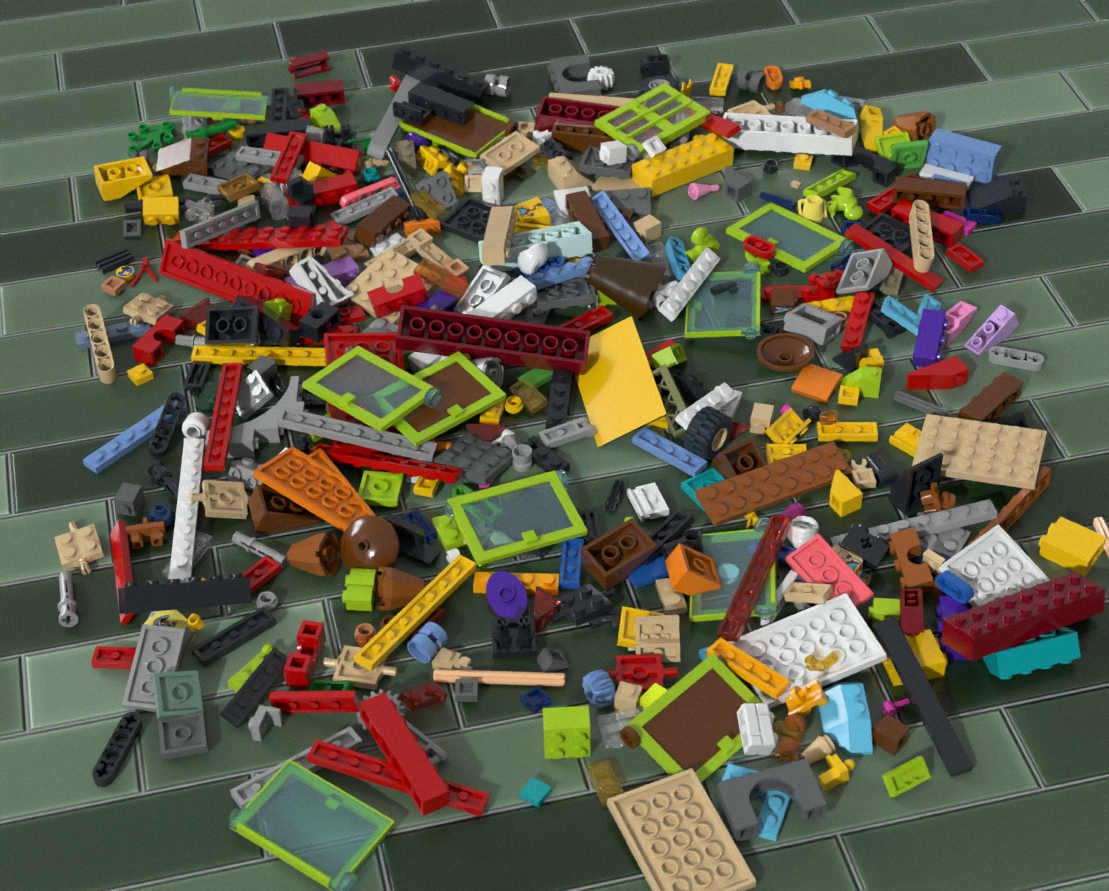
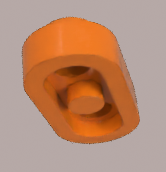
M777 66L765 67L766 85L773 90L782 87L783 77L780 69Z

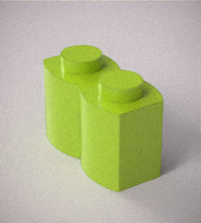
M351 568L350 574H346L345 587H347V590H343L342 603H346V610H373L377 569Z

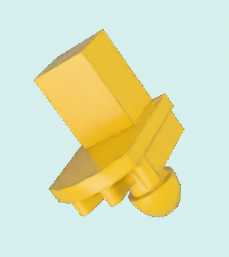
M878 348L868 349V358H862L859 362V368L863 366L881 368L883 373L884 360Z
M837 754L825 757L830 770L818 776L819 784L825 792L840 783L844 784L850 780L848 771L853 770L855 767V762L852 759L845 760L843 763Z

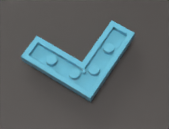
M926 294L922 298L917 314H915L888 295L884 299L880 311L917 336L923 308L940 310L941 303Z
M728 763L722 782L726 779H735L748 773H757L759 771ZM766 791L757 795L758 797L765 798L757 819L759 823V837L776 842L791 797L779 791Z

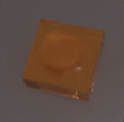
M777 735L778 743L775 749V759L798 760L800 738Z

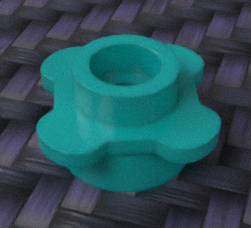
M367 167L361 173V177H364L365 182H374L380 179V175L377 174V170L374 167Z

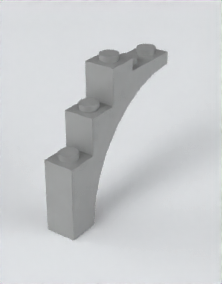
M291 376L289 387L284 396L270 410L251 421L233 426L227 458L255 457L256 449H259V443H280L281 435H284V430L287 429L277 426V419L282 407L309 413V410L305 409L302 397H300V395L304 394V388L300 384L299 376ZM207 430V433H206V440H205V447H206V449H207V444H208V439H209L210 430Z

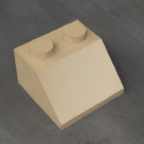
M565 156L548 160V177L559 190L584 186L591 187L594 184L587 174L579 172L578 164Z

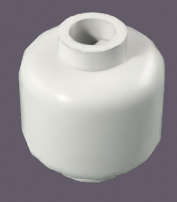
M199 412L189 414L182 424V431L186 438L203 439L210 428L207 416Z

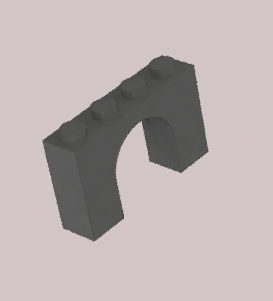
M587 54L549 59L550 65L547 66V72L550 75L551 83L554 84L555 93L601 96V87L598 80L584 82L569 81L573 78L588 76L590 61Z
M807 758L794 760L778 767H769L757 773H748L739 778L726 779L717 784V797L736 843L759 837V823L751 802L757 795L766 791H779L791 797L796 804L803 823L826 817L827 803Z

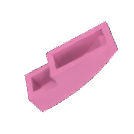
M960 301L946 312V319H949L948 330H944L943 335H946L944 346L947 347L963 331L976 313L977 307Z

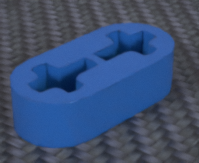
M945 570L936 576L935 580L938 588L957 602L964 604L974 597L971 585L954 573Z

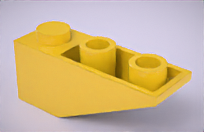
M865 105L858 118L865 150L878 153L874 139L883 134V116L880 108Z

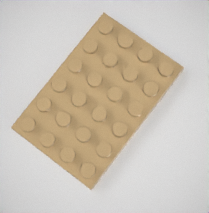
M927 414L912 466L941 453L943 454L940 476L1035 490L1047 431Z
M692 768L607 799V806L652 891H745L756 887V880Z

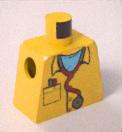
M538 197L514 206L517 222L550 226V214Z

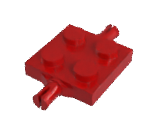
M660 654L616 656L615 671H605L612 680H616L618 687L620 681L642 686V694L655 683L664 688L663 682L665 677H678L677 667L664 668L661 663Z

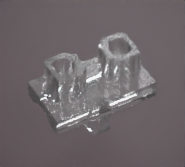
M204 197L202 200H198V202L188 199L185 202L187 210L184 215L187 220L194 221L199 216L197 220L200 223L209 217L215 216L214 205L208 197Z

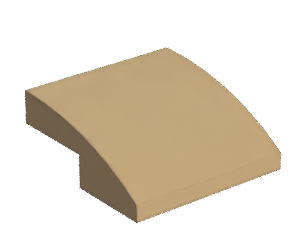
M679 615L636 616V655L660 654L661 663L680 662Z

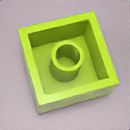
M589 706L543 708L545 759L591 757Z

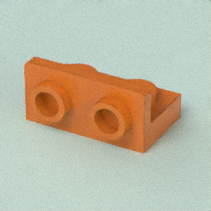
M438 218L403 222L405 238H408V235L420 228L432 237L441 236Z

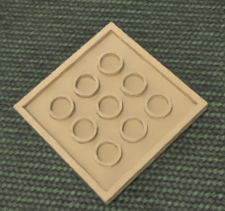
M388 248L345 289L354 293L348 300L350 303L361 305L363 311L376 318L367 294L368 291L385 286L388 292L397 293L403 288V278L419 273L429 296L443 282L442 278L395 250ZM400 311L381 318L398 325Z

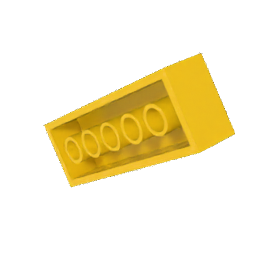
M710 133L675 148L668 149L653 158L649 157L632 164L631 180L642 188L650 187L652 198L722 170L727 166H732L734 148L716 134Z

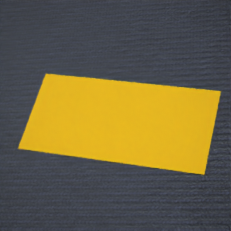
M632 316L591 336L585 375L575 374L590 424L597 430L594 437L597 447H600L665 415L666 411Z

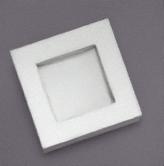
M657 135L642 144L651 158L666 150V147Z

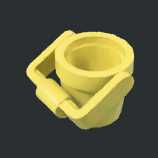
M811 195L798 201L799 216L816 224L827 218L825 199Z

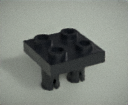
M345 124L341 125V132H334L333 125H330V129L328 125L324 126L323 144L356 150V143H348V140L357 139L356 131H351L350 125L347 124L346 129Z
M519 616L517 619L509 620L507 617H503V620H501V617H498L496 620L491 621L493 659L537 657L534 618L525 616V619H523V616Z

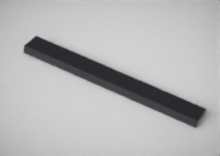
M893 617L874 623V629L950 777L972 771L973 766L896 618Z

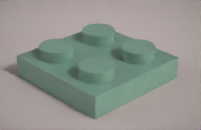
M198 670L162 672L152 675L157 719L203 712Z

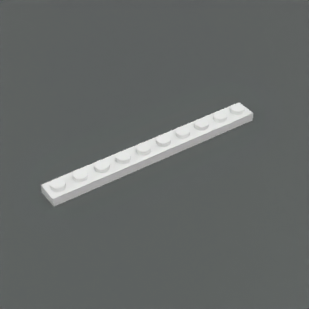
M184 438L169 572V579L180 578L181 582H188V578L192 576L199 501H190V493H200L205 446L204 439Z

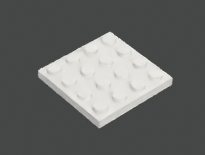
M999 524L939 567L941 573L948 570L971 585L974 597L968 602L973 608L1050 581Z

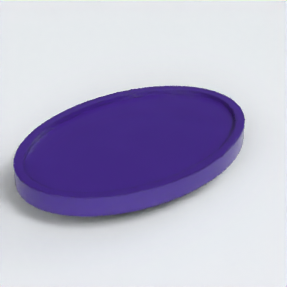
M505 571L492 574L487 581L486 595L494 613L501 617V619L507 617L509 620L524 616L528 607V599L525 588L520 580L513 574Z

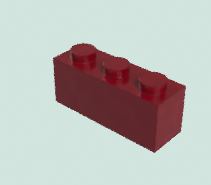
M343 80L294 84V88L298 90L297 99H303L305 108L316 107L323 103L326 106L345 104Z
M900 589L902 632L908 636H917L920 633H924L922 589Z

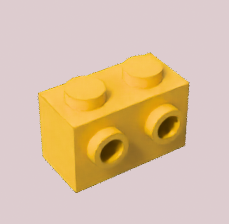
M143 197L144 225L180 224L178 197Z

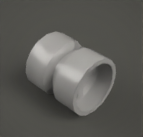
M486 74L484 82L489 83L486 95L494 96L497 94L500 97H508L511 88L510 76L500 75L497 77L495 74Z

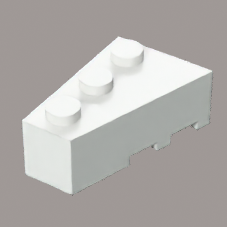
M311 256L295 263L289 271L300 288L316 293L313 308L322 301L338 307L346 303L354 295L353 292L346 290L338 279L335 280L327 273L328 271Z

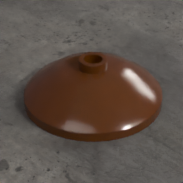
M778 333L764 338L759 343L757 358L762 365L773 371L783 373L795 372L812 362L814 347L803 336L793 333Z
M363 516L354 520L343 533L340 544L341 557L349 571L351 568L377 569V575L382 574V571H378L379 567L392 568L395 565L400 550L396 530L387 520L378 516ZM363 543L366 544V548L364 550L362 549Z

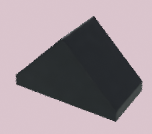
M864 343L844 350L832 357V359L839 366L852 373L859 369V362L862 358H867L868 345Z

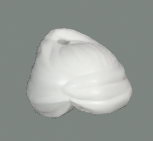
M537 243L531 248L518 253L516 261L521 272L527 275L534 274L546 263L548 248L544 243Z
M798 516L793 520L789 519L784 527L787 538L796 549L819 532L816 520L807 516Z

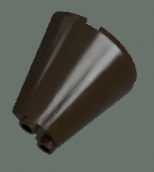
M596 253L587 272L590 275L587 283L642 321L667 266Z

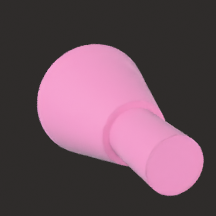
M691 183L688 188V194L693 200H696L710 192L718 191L719 185Z

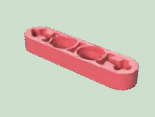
M390 177L344 195L340 200V206L344 208L360 201L364 194H367L366 198L370 197L379 188H382L381 191L390 187L401 190V186L396 177Z

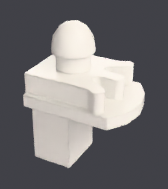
M535 130L533 132V142L539 146L552 137L551 132L548 130L543 132Z

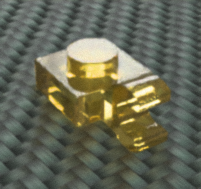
M544 154L539 155V157L533 156L530 158L534 163L530 165L533 170H538L542 167L548 169L549 159Z

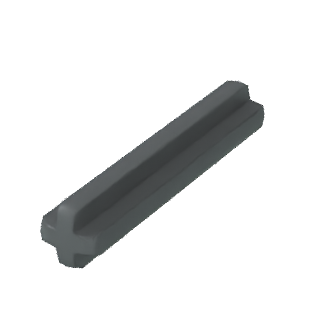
M900 390L894 394V401L926 414L948 417L949 411L945 408Z

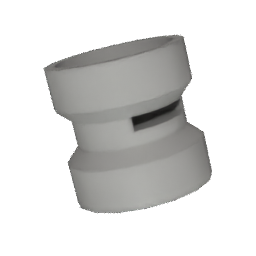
M525 444L515 446L512 449L513 468L518 472L529 471L533 465L531 447Z

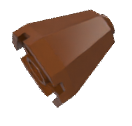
M919 111L899 115L894 120L893 126L895 125L902 132H908L910 141L928 140L936 130V119L934 115H930V112Z
M318 533L291 545L287 552V558L293 567L318 576H335L341 564V558H337V552H341L340 544L335 534Z
M379 567L378 571H382V574L376 577L375 600L380 601V605H376L377 610H392L408 605L427 584H424L423 579L394 568Z

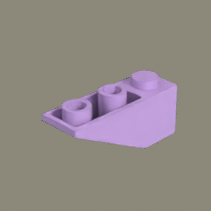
M1000 305L964 347L978 356L985 353L990 347L996 346L1007 339L1017 328L1019 322L1016 314Z

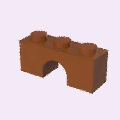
M915 527L890 533V542H887V544L890 546V554L895 556V560H893L895 570L900 572L902 576L899 578L901 588L922 589V594L933 591V578L928 564H913L909 561L913 557L921 556V544Z

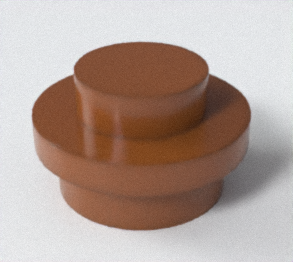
M790 714L784 720L785 727L789 733L800 736L805 732L807 723L800 714Z

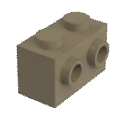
M413 140L396 142L397 148L394 151L406 176H417Z

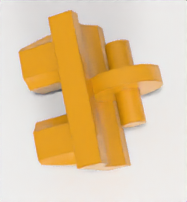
M815 679L802 688L797 685L792 687L791 695L785 699V702L789 709L788 715L797 713L805 717L810 714L812 707L816 705L822 707L828 703L826 693L822 690L821 682Z

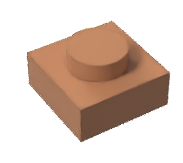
M111 276L100 285L101 291L117 296L127 287V283L125 280Z

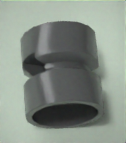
M743 68L737 79V87L761 94L766 85V74L754 73L751 69Z

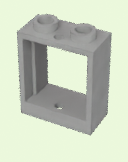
M803 303L785 314L783 330L803 336L823 346L840 335L843 318Z

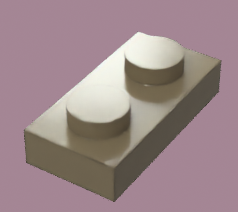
M891 266L888 277L882 280L880 293L898 296L904 273Z

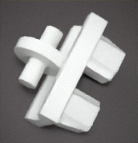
M673 281L663 286L660 283L649 308L656 306L659 309L678 282Z

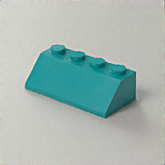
M1062 627L985 656L983 660L989 672L1002 680L1010 679L1015 674H1030L1038 668L1049 669L1058 663L1069 664L1074 659L1081 658L1078 634L1069 628Z

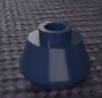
M158 503L150 509L148 522L164 521L166 529L175 522L176 515L169 505Z

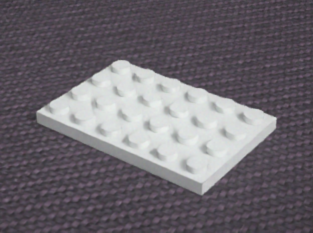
M847 593L830 599L825 604H818L728 641L791 681V686L777 700L750 684L758 699L762 703H767L769 709L784 703L785 699L791 695V688L796 685L802 688L817 679L823 687L887 660L885 651Z

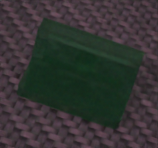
M217 372L213 383H204L195 405L196 410L214 412L221 372Z

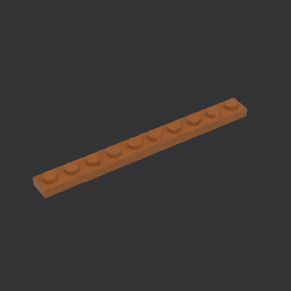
M1043 466L1038 473L1035 490L1022 488L1006 506H1003L1001 512L997 515V519H992L968 545L998 524L1006 532L1051 485V468ZM934 580V597L939 599L940 596H946L947 594L938 588L936 580Z

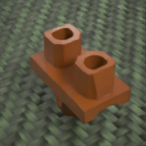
M937 482L930 483L931 490L920 492L922 505H926L924 506L925 515L944 509H951L957 502L953 494L944 492L940 495Z
M143 517V523L126 526L129 544L132 545L133 549H141L144 546L143 542L150 541L155 547L162 546L164 540L167 539L164 521L148 522V517Z

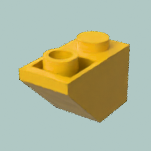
M838 469L834 474L829 505L840 517H843L861 509L863 493Z

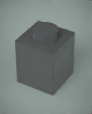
M263 355L247 367L248 376L255 370H258L267 385L271 383L270 376L278 373L276 361Z
M124 482L114 497L117 514L136 516L145 501L142 485Z

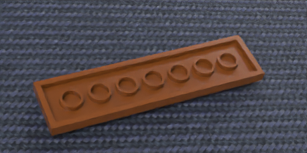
M832 441L698 489L695 496L716 527L830 485L833 482L835 471L838 469L849 478L852 474V468Z

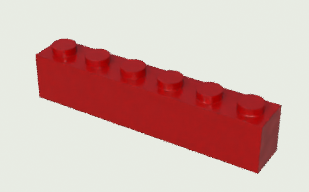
M267 132L263 149L281 152L288 136ZM306 140L300 154L304 156V161L301 165L307 166L310 161L321 167H328L330 171L338 172L342 170L345 174L351 172L352 175L354 173L360 174L365 154L358 150Z
M385 692L361 701V719L422 816L448 806L450 795L448 784L439 777L437 767L430 763L428 754L424 748L421 749L415 733L409 731L404 716L398 714L394 701L392 699L389 700Z

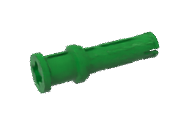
M231 118L210 126H199L198 129L192 131L186 130L187 139L208 138L212 135L237 128V123L235 119Z

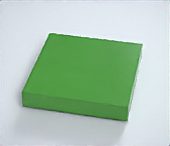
M928 141L894 143L890 161L899 164V170L922 168L928 148Z

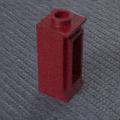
M325 49L320 52L292 59L289 58L288 72L295 79L331 71V67L327 63L330 57Z

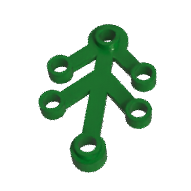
M164 121L160 126L148 127L147 124L139 125L138 128L141 135H137L136 132H130L127 134L128 141H144L138 145L129 146L127 150L128 157L131 159V151L141 152L152 142H154L152 144L153 151L158 152L159 149L163 148L160 141V136L164 135L165 144H172L174 142L172 134H174L176 129L175 124L170 121Z

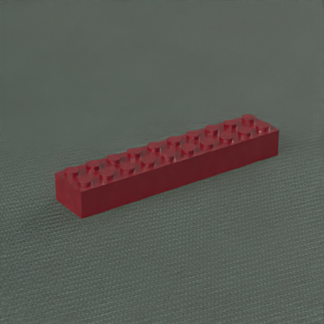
M401 305L395 349L450 356L459 351L462 354L468 353L471 359L497 357L501 360V362L499 361L500 364L553 371V368L572 370V374L585 375L591 331Z

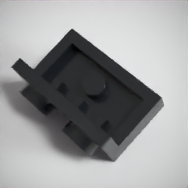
M395 101L393 103V116L422 126L432 117V110L406 101L402 103Z
M552 137L540 145V150L549 160L560 156H565L571 161L573 159L571 153L568 150L565 151L563 145L560 142L557 143Z

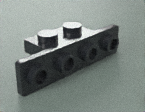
M649 365L651 372L657 369L656 367ZM671 367L669 369L686 402L694 404L711 392V390L703 387L704 382L699 381L697 376L682 374V371L677 368ZM662 374L654 377L656 384L661 383ZM664 389L662 390V392L670 394V391Z
M389 513L384 517L397 532L400 543L399 553L428 566L432 565L441 555L439 549L424 543L423 528Z

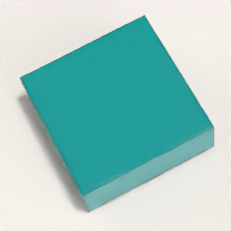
M532 777L519 792V798L539 808L551 794L552 787Z

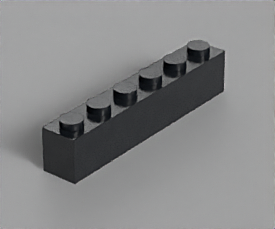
M402 45L395 52L393 69L449 94L474 102L477 106L485 100L489 83L484 82L482 79L475 78L467 72H462L451 65H446L437 59L430 58L424 53L412 50L408 46Z
M242 573L229 574L230 578L222 579V575L209 576V580L201 581V577H189L188 582H181L180 578L167 579V584H159V580L146 581V585L138 586V582L125 583V587L118 588L119 614L252 603L250 577H243Z

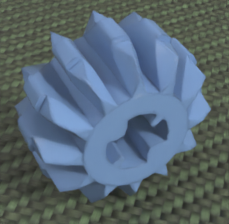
M602 669L595 670L583 677L582 686L586 699L589 700L591 706H594L596 709L605 708L614 702L616 695L615 685L607 672Z

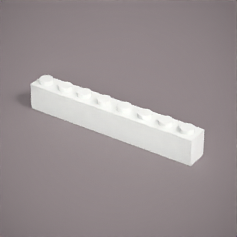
M520 275L468 314L509 320L538 299L536 286ZM414 352L408 356L410 369L414 373H418L448 356Z

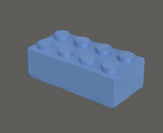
M936 128L929 138L926 164L974 176L975 181L988 183L993 181L998 173L1002 146Z

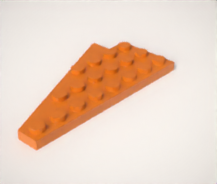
M292 446L254 470V478L343 532L354 520L360 517L376 516L320 448L306 455Z

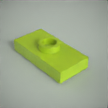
M918 756L883 774L882 778L890 797H896L930 779L931 775L923 756Z

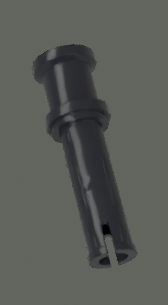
M154 460L148 465L147 472L149 475L154 476L156 484L163 486L177 504L179 486L173 481L172 473L164 468V463L161 460Z

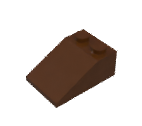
M189 138L159 149L156 174L189 175L191 173L208 176L209 138Z
M753 438L719 452L712 460L717 471L725 479L768 465Z
M256 485L248 501L255 531L278 533L321 522L320 517L269 486Z
M631 518L582 547L581 563L604 590H607L629 576L657 549V545L636 521Z

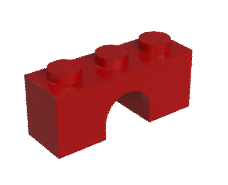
M419 273L403 278V288L397 293L388 292L385 286L367 292L377 319L400 311L401 305L414 306L429 300Z
M165 314L132 346L135 361L154 367L164 357L162 344L176 345V336L179 334L186 335L184 321Z
M302 620L297 633L296 653L290 652L284 667L287 687L309 688L326 642L324 623Z

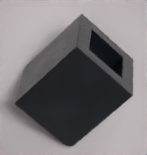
M302 176L287 182L288 197L299 205L315 199L313 184Z

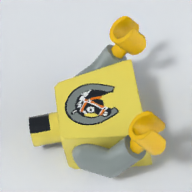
M177 610L151 612L144 623L146 625L186 629L187 634L183 648H186L191 641L196 639L195 630L204 627V621L196 613L191 614L187 619Z

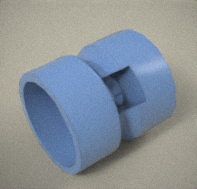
M428 622L408 642L407 649L417 661L428 663L436 655L437 651L447 643L448 636L438 624Z

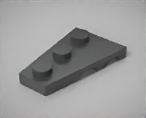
M650 187L604 191L619 212L626 211L629 208L633 212V216L636 217L637 215H651Z

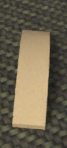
M422 228L408 235L409 241L421 257L440 273L448 277H460L469 271L470 268L458 258L455 260L451 259L433 244V237Z

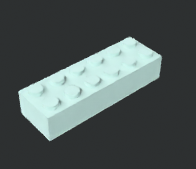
M579 221L517 233L512 237L511 251H509V258H506L505 265L487 266L501 272L515 271L516 267H518L516 255L537 243L546 244L548 248L547 258L560 256L565 260H569L571 257H584L587 254L593 253L592 233ZM482 240L478 241L480 262L483 264L481 249L483 244Z

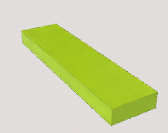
M841 169L805 188L803 196L816 195L822 198L837 190L838 187H842L855 180L856 174Z

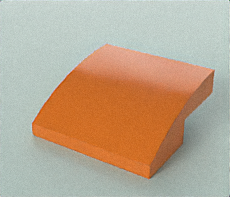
M809 364L801 370L791 391L828 404L833 391L836 392L843 374Z

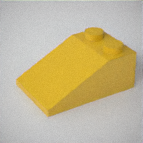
M144 156L94 166L95 181L104 201L122 198L153 177Z

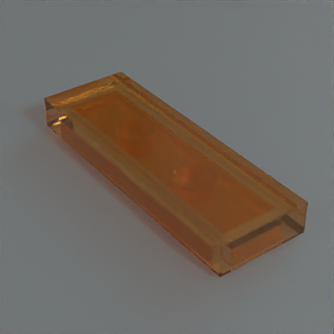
M423 258L414 269V274L419 273L422 279L457 298V300H460L469 287L468 283L426 258Z

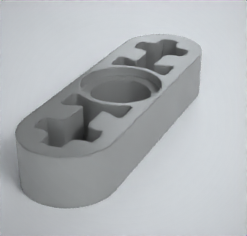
M1001 346L990 347L987 357L988 361L993 364L1030 371H1040L1044 363V357L1041 354ZM1012 357H1017L1020 360H1014Z

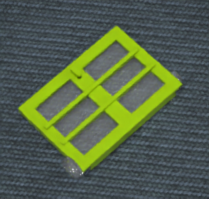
M663 83L595 120V126L626 145L627 157L634 161L641 155H648V152L642 145L646 140L657 135L665 145L705 123L706 119L710 117L711 111L708 106L702 107L668 84Z

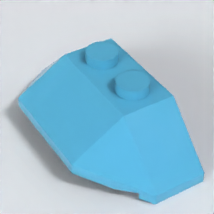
M826 89L801 97L800 103L813 110L819 109L840 119L858 120L853 102L846 97L841 98L837 96L838 93L831 89L829 91ZM858 120V134H859V132H860V126H859V120Z
M858 681L836 682L824 690L828 703L822 707L818 706L824 734L835 744L845 749L844 751L849 756L872 754L871 718L863 684Z

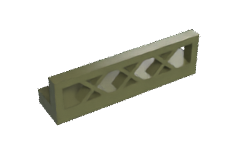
M663 365L652 371L653 377L662 374L661 383L656 384L660 395L663 389L670 391L668 399L661 398L663 403H666L664 406L666 411L664 417L673 436L677 438L685 434L686 430L683 427L677 431L675 430V418L679 413L687 409L688 406L672 373L666 365ZM670 405L677 406L675 415L667 413Z

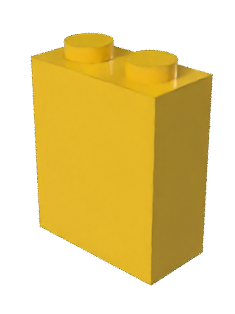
M1060 516L1056 523L1050 525L1047 535H1042L1038 543V546H1040L1039 556L1086 576L1103 553L1107 537Z
M924 630V633H920L917 636L904 634L927 680L944 676L945 668L948 666V659L946 654L940 650L937 637L933 636L931 630ZM880 641V645L887 655V660L883 661V665L893 686L903 685Z

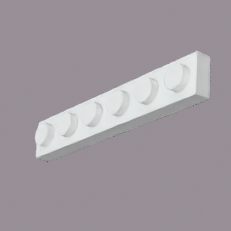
M706 247L659 307L658 311L672 322L720 258Z

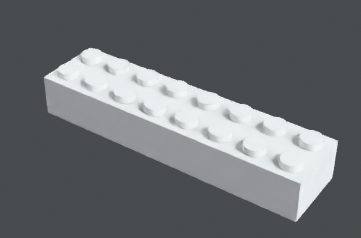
M725 112L723 119L739 124L741 131L730 139L718 135V137L734 149L852 156L858 138V120L843 119L856 125V131L843 138L806 122V117Z

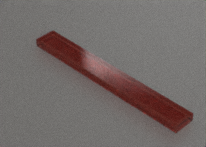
M771 516L716 634L717 639L721 637L726 641H739L793 523L792 516Z

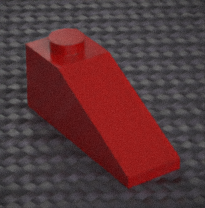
M957 356L909 372L907 374L906 388L908 390L953 389L967 384L969 368Z

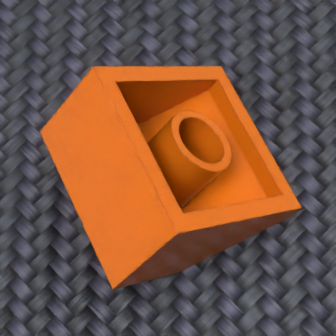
M679 543L665 560L671 586L676 592H682L691 596L721 587L712 557Z

